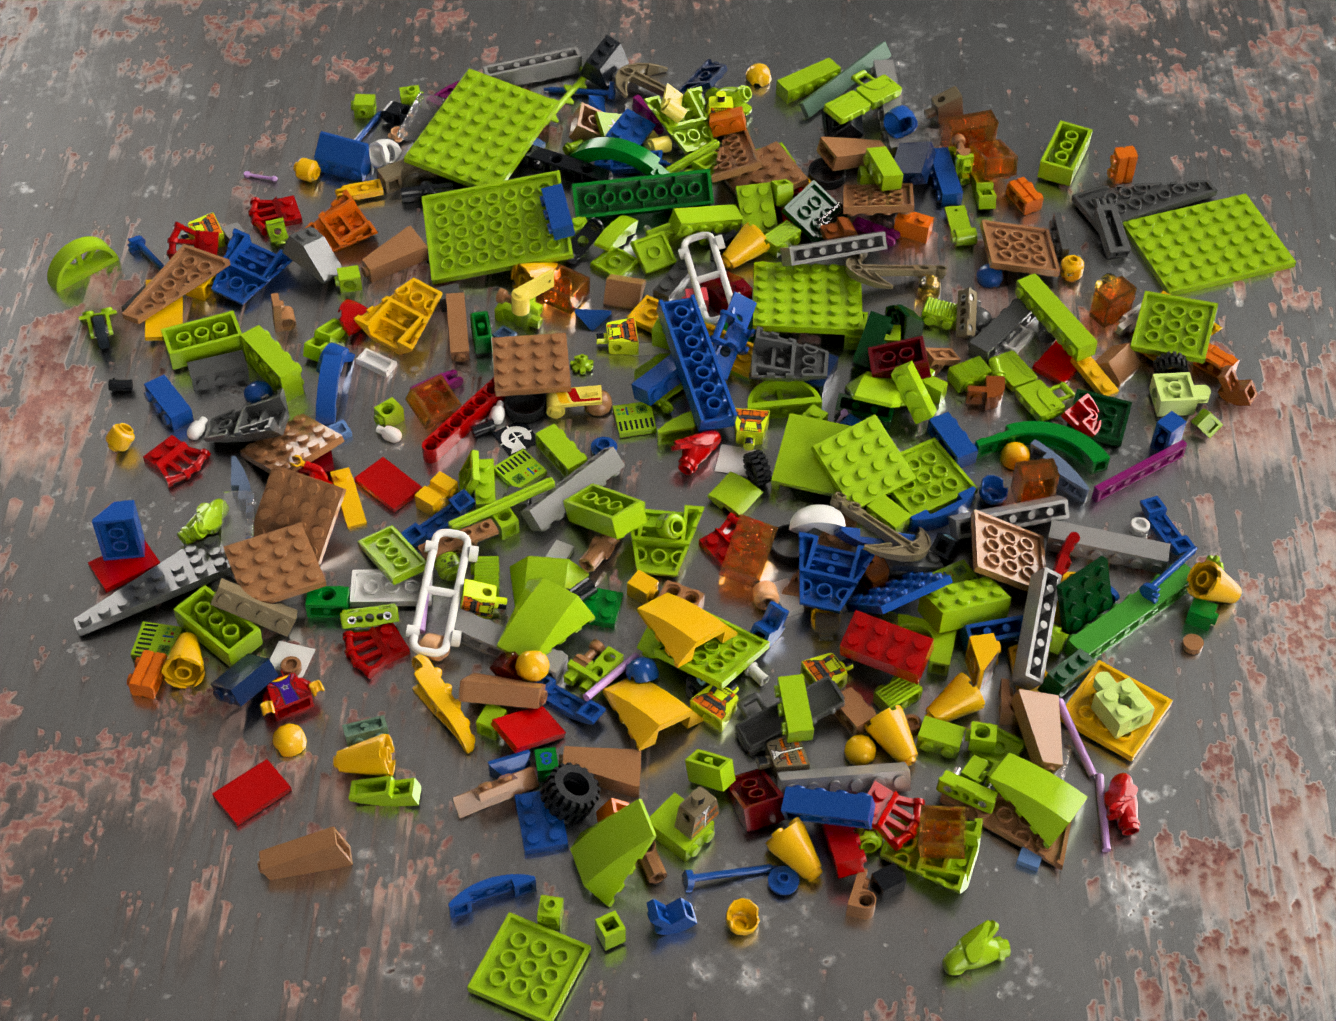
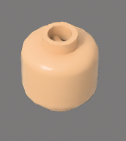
M760 581L752 589L754 604L758 609L766 610L769 602L772 601L777 604L779 603V593L777 586L773 582Z
M428 633L424 635L418 645L439 649L442 647L444 636ZM450 649L441 657H426L429 660L440 662L449 655Z

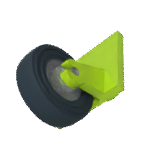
M112 307L103 308L100 313L95 314L94 311L82 312V316H79V321H87L91 339H97L100 349L109 348L108 337L114 335L110 316L118 315V312L113 310ZM104 317H106L107 326L105 325Z

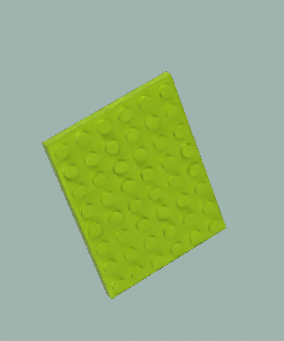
M469 68L404 156V162L468 187L508 180L559 107V101Z
M557 170L421 196L433 285L509 271L520 263L557 262L574 258L571 237L554 240L553 234H549L547 224L550 221L545 220L543 212L546 206L542 207L539 197L543 196L541 188L562 183L560 171Z
M1246 193L1132 219L1122 223L1126 236L1162 289L1174 296L1293 268L1296 265L1293 256Z

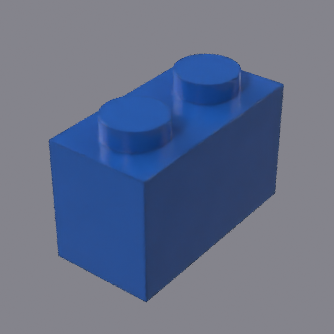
M1173 411L1169 412L1157 421L1150 448L1158 453L1181 441L1187 421Z

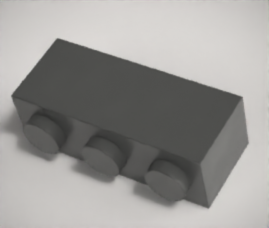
M243 350L187 362L194 391L249 378Z

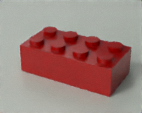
M855 610L841 641L840 655L918 685L934 649V639Z

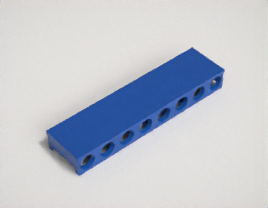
M691 295L690 298L663 302V299L659 300L656 311L698 432L735 426L737 412L695 295Z

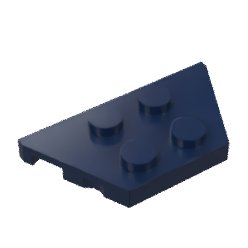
M707 59L678 91L685 94L687 89L702 86L703 91L714 87L717 81L722 79L723 75L728 71L726 64L717 61L712 63L711 59Z

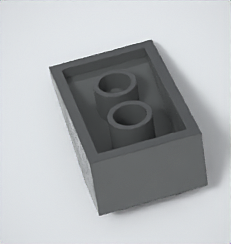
M309 226L289 235L283 249V253L322 284L337 276L336 268H342V265L325 237L317 229Z

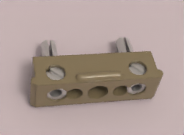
M971 287L958 290L957 338L969 339L979 334V331L976 330L977 307L981 306V301L977 300V292L972 290Z

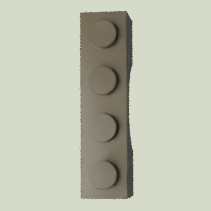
M404 159L376 169L377 178L380 179L382 187L387 194L401 189L404 179L409 175L426 173L433 177L437 176V174L405 163Z
M223 578L220 579L210 604L288 637L296 621L298 610L279 602L270 604L259 601L244 592L241 586Z

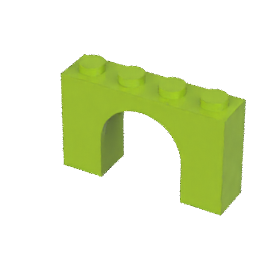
M891 611L885 614H876V618L934 639V649L929 659L927 673L948 676L957 630L938 633L923 618Z

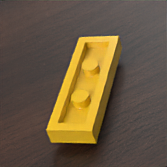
M1091 356L1078 362L1073 357L1071 358L1070 362L1095 393L1110 397L1118 395V388Z

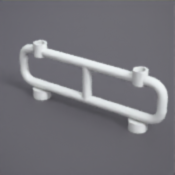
M700 232L686 237L682 241L681 249H678L680 259L685 260L704 322L707 324H717L720 315L715 317L708 315L699 284L720 277L729 305L733 293L719 250L726 247L722 234L714 237L710 232ZM701 239H708L718 271L697 277L688 245Z
M453 529L437 530L433 534L431 541L426 540L424 552H427L428 556L413 624H408L406 630V637H410L409 646L416 654L441 657L449 651L450 646H460L462 631L454 630L467 564L468 561L477 562L479 547L471 545V539L465 532ZM441 537L458 538L463 541L454 590L429 586ZM428 594L452 598L443 644L439 649L421 647L417 643Z

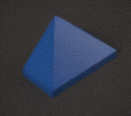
M588 95V105L606 112L604 96Z
M575 309V314L593 332L612 314V310Z
M529 749L488 761L490 777L498 779L504 774H512L530 767L531 757Z

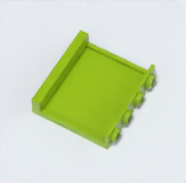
M790 413L773 471L771 489L779 490L781 485L832 497L838 491L811 448L813 445L851 426Z

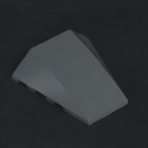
M757 326L749 379L785 382L827 379L829 351L807 343L805 345L798 344L796 339L789 338L787 340L779 337V333L772 331L770 334L763 331L762 327Z
M283 387L278 389L277 394L271 397L266 394L257 403L251 404L248 402L244 404L239 411L232 409L212 418L204 436L205 442H248L283 436L289 419Z

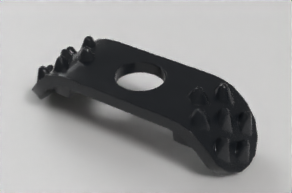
M595 217L590 218L571 241L574 258L565 261L575 264L604 230V225L599 219ZM579 237H587L588 244L580 246L578 244Z

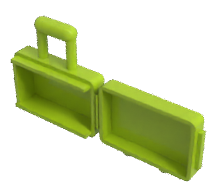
M862 70L851 76V80L859 85L856 91L852 90L826 103L823 111L839 124H844L860 115H864L870 110V107L871 110H874L899 97L902 87L885 74L873 78L866 70ZM867 77L870 81L864 84L859 79Z
M1013 350L989 359V361L993 358L1000 359L1002 371L1006 375L1005 385L1012 392H1015L1019 402L1037 421L1045 422L1062 415L1065 412V405L1062 401L1075 396V393L1065 382L1048 388L1042 380H1037V375ZM1061 389L1066 395L1058 398L1052 391Z

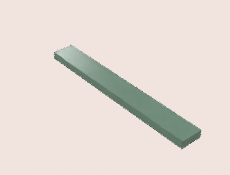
M886 41L880 42L800 102L799 105L805 118L813 116L826 103L834 100L856 82L851 80L852 75L862 70H866L869 73L870 67H873L874 60H887L892 55Z

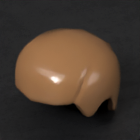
M602 390V404L585 406L586 412L600 417L607 414L613 406L610 394Z

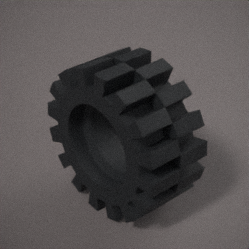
M1168 351L1166 355L1162 353L1160 354L1161 357L1157 356L1156 360L1153 361L1154 374L1189 372L1187 359L1180 352L1177 354L1176 351H1173L1170 354V351Z
M758 449L744 454L743 463L745 465L743 466L746 469L745 473L748 475V480L757 487L771 482V467L768 465L769 461L766 459L765 453L763 454V451Z

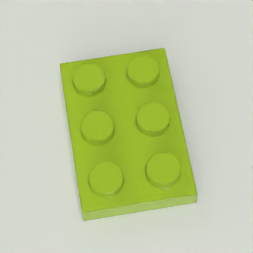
M770 182L736 186L738 208L743 217L742 227L749 222L750 226L752 224L756 225L765 235L778 226Z

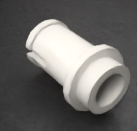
M753 662L744 670L745 675L753 678L761 687L770 679L758 667L757 662Z

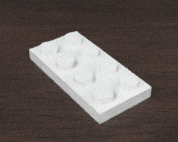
M379 569L352 570L350 607H371L396 603V606H417L423 572L393 585ZM432 572L430 586H433L434 572ZM429 594L428 606H432V594Z

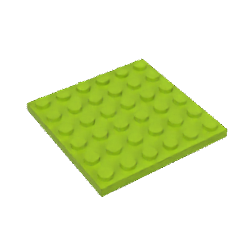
M754 262L753 301L757 304L753 312V329L756 330L757 326H759L765 332L862 335V287L860 282L846 274L845 265L814 263L783 266L782 262Z

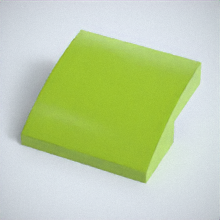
M730 471L707 497L720 509L725 507L729 512L736 514V517L740 518L761 496L763 491L744 477Z

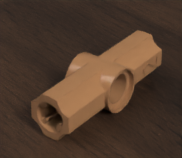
M604 534L596 535L592 539L589 549L579 559V565L588 573L594 571L604 559L608 560L615 545L621 539H614Z
M653 841L648 849L649 852H646L644 857L638 859L637 862L642 866L648 882L657 884L667 878V873L656 850V843Z

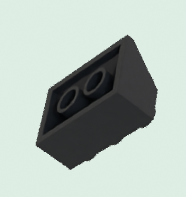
M606 35L586 60L580 75L601 89L609 90L610 81L615 80L618 70L629 64L621 43Z
M822 109L825 137L860 139L864 135L862 115L854 118L852 121L839 124Z

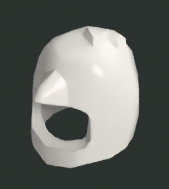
M380 139L369 145L370 162L376 169L397 162L401 156L402 149L393 140Z

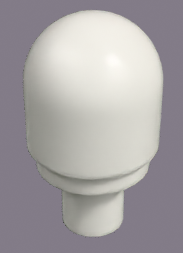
M501 400L497 401L496 406L491 408L489 420L493 419L495 425H500L505 417L504 402Z
M201 416L198 421L195 420L191 423L186 432L189 439L198 440L203 435L206 429L205 424L208 421L207 418Z
M378 425L376 428V432L382 434V438L391 443H397L402 438L401 431L393 426L387 425L383 427Z

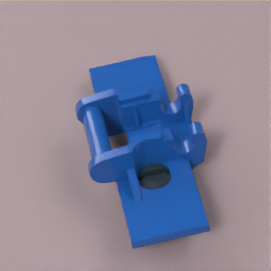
M737 292L733 293L727 310H720V318L713 335L710 336L725 380H728L736 356L748 353L747 341L756 332L755 329L749 330L747 328L757 303ZM725 323H728V328L726 330L724 338L722 339L720 338V335L722 333Z

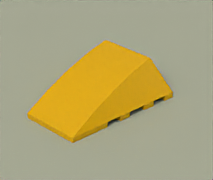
M414 277L394 290L395 293L391 296L382 298L381 303L366 309L367 312L362 316L358 315L354 318V321L373 341L399 355L412 352L443 295L441 291Z
M665 593L637 608L638 614L648 628L655 632V638L665 646V652L668 656H672L677 668L693 660L696 647L714 637L721 643H724L737 636L738 633L697 605L670 593Z
M631 677V680L627 678L604 688L602 691L612 709L618 712L621 723L625 724L628 728V734L631 739L634 738L636 741V747L639 751L656 744L658 732L669 726L681 722L688 729L704 720L703 717L679 699L650 681L636 683L634 678Z

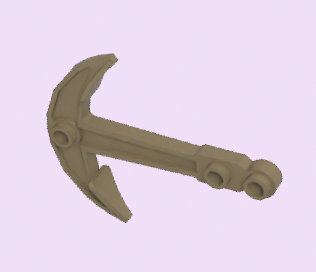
M652 63L625 65L618 70L615 76V88L620 95L627 98V85L629 82H632L663 97L666 85L650 78V76L667 72L668 67Z
M868 253L851 255L846 259L845 272L850 278L857 282L882 289H893V285L881 276H915L919 279L926 276L925 279L927 277L944 279V276L947 274V267L943 265L862 264Z
M835 492L832 495L830 504L833 507L838 508L843 514L860 523L887 542L882 544H865L864 550L877 556L900 562L918 561L928 554L931 548V538L922 527L918 526L916 540L910 541L869 515L861 508L859 503L848 501L844 493Z

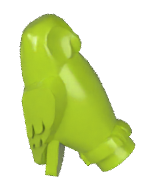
M740 85L738 87H722L719 89L712 87L705 92L706 102L710 96H716L718 91H724L726 96L733 98L734 108L743 107L745 116L749 115L752 111V106L747 104L752 97L751 89L748 86Z
M218 498L210 503L199 504L196 508V514L177 533L181 542L188 546L196 540L203 539L208 534H216L224 526L223 521L229 514L230 508L227 503Z
M986 920L962 936L956 942V946L943 958L942 966L944 971L948 975H961L965 970L980 968L995 960L1001 962L1006 957H1010L1011 949L1008 940L1002 939L1001 936L993 938L999 930V924L994 920Z

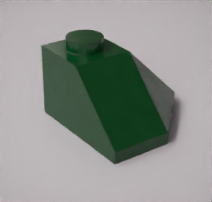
M901 304L886 306L885 316L892 318L891 324L901 325V340L922 335L924 321L913 310Z

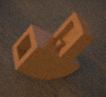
M838 217L837 222L822 225L819 230L824 240L858 235L852 222L847 217Z
M1225 365L1218 376L1219 383L1222 385L1218 390V394L1223 400L1233 405L1251 406L1258 395L1252 379L1238 380L1233 366Z
M986 376L984 386H968L965 398L966 404L984 405L985 410L997 408L1003 400L1005 377Z
M875 555L859 582L867 591L879 586L881 588L886 586L885 583L889 580L890 570L885 558L880 559L879 556Z

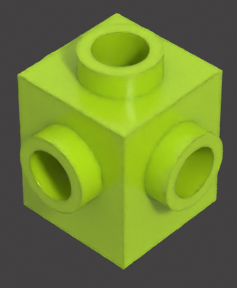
M419 85L399 87L400 102L402 104L422 109V102L425 100L423 91L420 92Z
M1053 624L1052 642L1050 641L1048 654L1053 652L1059 655L1062 653L1069 634L1062 632V628Z

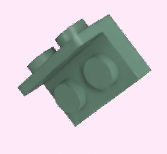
M384 715L342 725L347 747L380 734H389Z

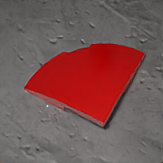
M346 299L338 309V312L341 311L339 322L344 331L351 336L362 329L354 321V318L358 315L362 316L367 312L366 309L368 308L356 301Z
M1088 393L1061 415L1073 428L1091 437L1098 433L1101 426V420L1097 422L1099 409Z

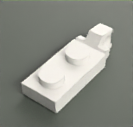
M1142 303L1122 316L1118 322L1116 334L1122 336L1127 331L1132 333L1135 330Z

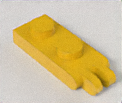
M380 179L343 185L335 190L337 200L343 196L342 192L347 189L354 200L384 195Z

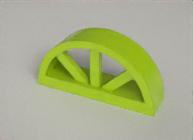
M86 236L75 239L62 247L52 259L47 272L48 284L58 293L119 261V257L100 238ZM87 252L84 259H82L81 254Z
M764 381L751 391L747 401V409L769 410V419L787 418L790 413L802 415L813 404L822 409V399L811 385L803 381ZM782 393L796 395L797 397L795 399H784ZM773 394H776L777 400L774 401H766L763 399Z

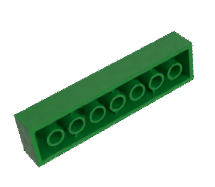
M710 169L575 183L570 186L574 218L586 217L587 220L592 217L598 219L616 217L623 214L634 215L670 211L675 208L712 206L714 204Z

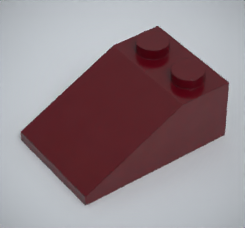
M726 271L732 293L740 292L741 295L752 300L753 289L744 278ZM720 277L699 284L700 288L707 287L709 304L718 314L722 309L727 310L729 305Z
M923 335L868 348L872 377L893 379L891 376L893 370L910 361H913L921 379L931 377Z
M755 769L735 775L736 781L726 789V792L739 821L747 832L787 820L781 812L784 795L764 769Z

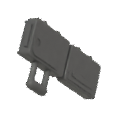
M826 676L806 687L813 724H816L818 720L829 714H835L836 710L845 706V697L830 676ZM757 692L737 702V707L740 709L745 720L735 725V735L745 752L748 751L751 756L760 751H765L768 742L785 736L781 732L783 718L778 716L777 704H780V702L767 708ZM757 701L762 711L750 717L745 707Z

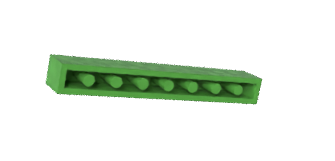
M1184 563L1158 587L1161 590L1157 592L1160 596L1155 604L1144 598L1139 589L1134 594L1130 593L1127 595L1123 602L1114 604L1107 613L1100 614L1093 623L1086 624L1080 632L1070 635L1066 641L1065 653L1071 656L1081 648L1093 659L1100 656L1188 593L1187 587L1189 588V582L1186 580L1191 568ZM1157 574L1150 583H1152L1156 578H1158L1160 574Z

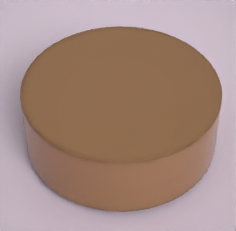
M1187 634L1182 642L1183 650L1189 654L1200 653L1204 645L1203 639L1197 634Z
M289 656L281 661L280 668L284 676L290 673H295L298 676L301 673L302 665L299 658Z
M914 714L905 715L911 735H917L922 725L921 719Z

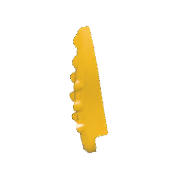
M421 654L413 656L411 659L412 666L419 684L412 687V690L426 707L454 734L466 754L471 753L475 748L476 738L469 729V719L464 716L461 710V701H458L452 695V685L444 683L441 679L442 670L438 667L434 668L426 656Z

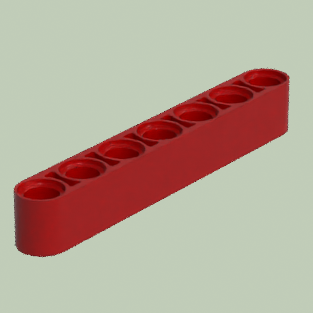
M494 377L422 442L423 460L426 463L433 464L438 462L471 431V426L479 424L490 414L491 408L496 406L498 400L504 401L505 396H495Z

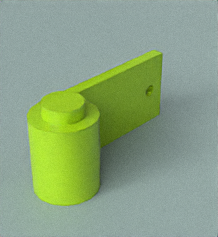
M965 205L944 207L950 229L951 243L954 246L976 245L978 241L977 230L970 225Z

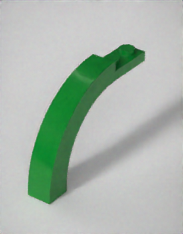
M592 138L579 144L570 154V157L588 163L596 160L623 162L638 169L646 176L670 173L658 163L660 158L636 143L621 138Z
M1015 422L1007 424L1004 432L975 441L978 449L977 458L1002 451L1007 443L1019 442L1024 445H1031L1036 439L1046 447L1062 451L1073 457L1090 475L1107 470L1110 456L1088 436L1067 426L1051 422Z

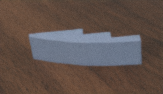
M1035 439L1031 443L1029 451L1030 457L1041 463L1040 470L1053 477V485L1085 503L1089 487L1065 460Z
M232 456L231 489L233 498H238L241 513L246 512L248 527H252L256 511L250 483L237 457Z

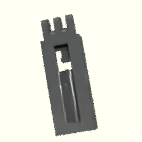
M1107 197V199L1100 198V201L1098 198L1094 199L1095 211L1093 217L1107 259L1127 257L1131 248L1117 206H1114L1112 197Z

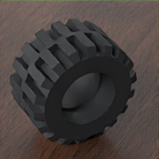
M567 762L566 765L561 763L558 767L556 766L540 790L542 795L540 797L541 802L545 803L543 805L545 809H549V813L552 816H557V819L560 821L564 819L565 822L570 823L572 820L576 823L579 820H584L600 798L599 793L601 789L598 787L599 782L594 779L593 773H589L587 768H582L579 764L575 763V765H572L571 762Z

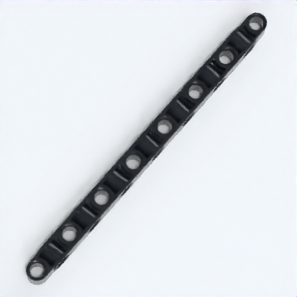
M390 101L380 115L387 123L421 134L435 113L396 101ZM535 145L529 148L518 166L540 173L559 170L561 180L574 184L613 179V174L608 169Z

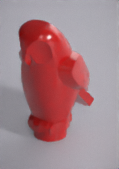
M708 430L675 440L674 446H671V451H682V457L678 461L680 472L685 475L695 473L698 465L712 451L716 450L721 441L720 433L716 430Z
M1119 773L1111 779L1108 791L1104 793V805L1106 810H1108L1107 819H1115L1122 834L1128 836L1139 832L1140 822L1138 820V801L1136 797L1138 787L1133 784L1129 774Z

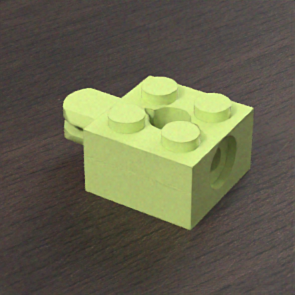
M1190 372L1153 374L1149 386L1157 417L1165 416L1171 411L1179 416L1194 415L1197 404L1208 403L1211 389L1207 385L1193 384Z
M1108 672L1096 674L1093 687L1097 693L1094 695L1091 709L1115 739L1150 723L1155 708L1130 677L1117 683Z

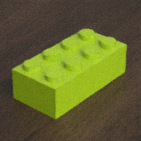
M1060 120L1040 161L1037 177L1070 186L1090 145L1093 129Z
M233 310L161 329L164 346L173 370L186 367L187 362L243 350L240 337L242 332Z
M257 325L240 334L246 362L271 386L276 394L277 390L283 387L287 402L304 394L301 366L298 362L292 360L290 354L281 348L277 340L274 341L268 330H264L260 325Z
M594 483L563 500L568 521L614 539L625 537L627 533L638 529L640 525L647 522L642 500Z
M982 577L949 584L920 597L917 611L938 633L961 629L969 624L1007 618L1012 598L992 578Z
M204 585L174 608L176 621L184 630L195 634L201 644L231 668L245 655L251 654L263 644L261 631L251 621L210 605L214 591Z

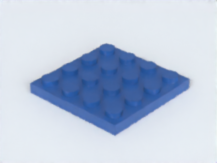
M914 571L903 574V578L899 580L892 579L887 581L884 587L880 588L878 586L868 590L869 593L864 596L859 594L852 597V601L846 603V607L851 612L857 610L863 613L885 614L949 585L953 581L950 575H942L941 572L923 574V572L914 573Z

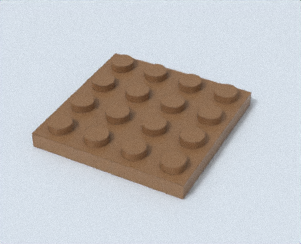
M777 141L756 150L761 160L762 168L755 172L743 173L739 177L723 180L735 196L736 186L767 182L771 184L773 180L787 179L794 184L793 190L809 184L806 175Z
M902 183L901 189L881 191L877 184L843 185V214L848 216H856L857 214L871 216L875 215V213H882L884 215L900 213L906 215L914 212L913 183Z
M981 220L980 229L990 268L1028 274L1036 273L1047 277H1059L1061 271L1049 229Z
M566 333L492 338L496 397L571 392Z
M300 414L287 422L283 436L257 440L254 443L248 444L240 453L244 459L269 474L273 464L296 472L302 467L290 466L289 462L295 465L298 463V459L292 456L299 455L304 462H312L345 441L341 434L305 414Z
M273 464L248 539L301 522L318 564L321 565L347 489Z
M974 509L971 513L973 571L1028 592L1031 575L1046 567L1044 537Z
M301 522L223 546L237 585L241 586L243 591L259 601L272 604L327 586Z

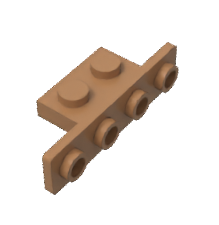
M492 519L459 530L469 535L472 546H478L477 542L499 534ZM441 537L436 558L443 553L451 551L457 554L462 553L463 541L458 538ZM426 543L418 545V550L427 561L428 553L424 552Z
M530 766L512 774H504L495 781L484 782L475 789L453 797L452 800L458 817L462 818L512 798L516 794H522L537 788L539 783L534 768Z

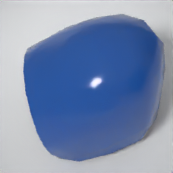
M905 105L896 106L884 115V128L894 138L898 139L910 135L918 127L915 115Z

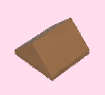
M611 274L606 278L603 306L633 310L642 300L646 280Z
M1130 342L1111 346L1095 361L1109 379L1118 386H1121L1142 365L1135 351L1130 348Z

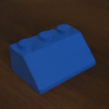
M323 131L320 132L314 159L317 161L321 171L363 182L371 171L368 143Z
M134 500L113 502L92 519L104 561L145 557V537Z

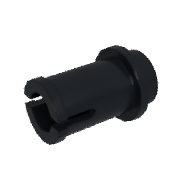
M109 379V391L114 393L115 391H133V380Z
M488 418L485 422L470 427L474 438L488 432L493 433V430H496L493 419L489 420Z

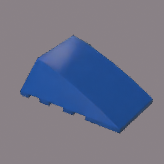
M234 228L233 236L227 246V252L223 256V258L230 260L231 265L217 273L211 290L244 305L293 260L286 256L281 249L275 254L252 243L249 234Z
M799 531V605L840 614L875 554L864 550L862 545L857 546L856 553L819 545L818 535Z

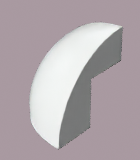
M824 504L810 505L798 510L793 515L789 530L799 534V531L806 533L815 527L833 536L835 530L845 527V519L841 511L832 506Z

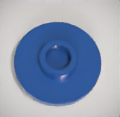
M609 437L596 438L591 443V452L593 455H596L603 448L614 447L617 451V443Z
M779 866L769 873L768 885L776 894L789 895L798 888L799 876L790 867Z

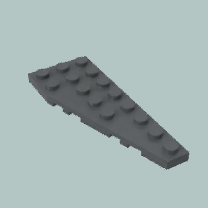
M1192 180L1184 184H1178L1177 181L1166 185H1162L1161 182L1138 183L1130 187L1120 184L1109 188L1108 185H1102L1073 194L1072 201L1098 232L1093 217L1095 211L1094 199L1098 198L1100 201V198L1107 199V197H1112L1114 206H1117L1123 223L1216 196L1218 190L1209 180Z
M219 536L208 537L201 542L188 545L186 548L179 550L74 618L73 621L79 636H83L232 574Z

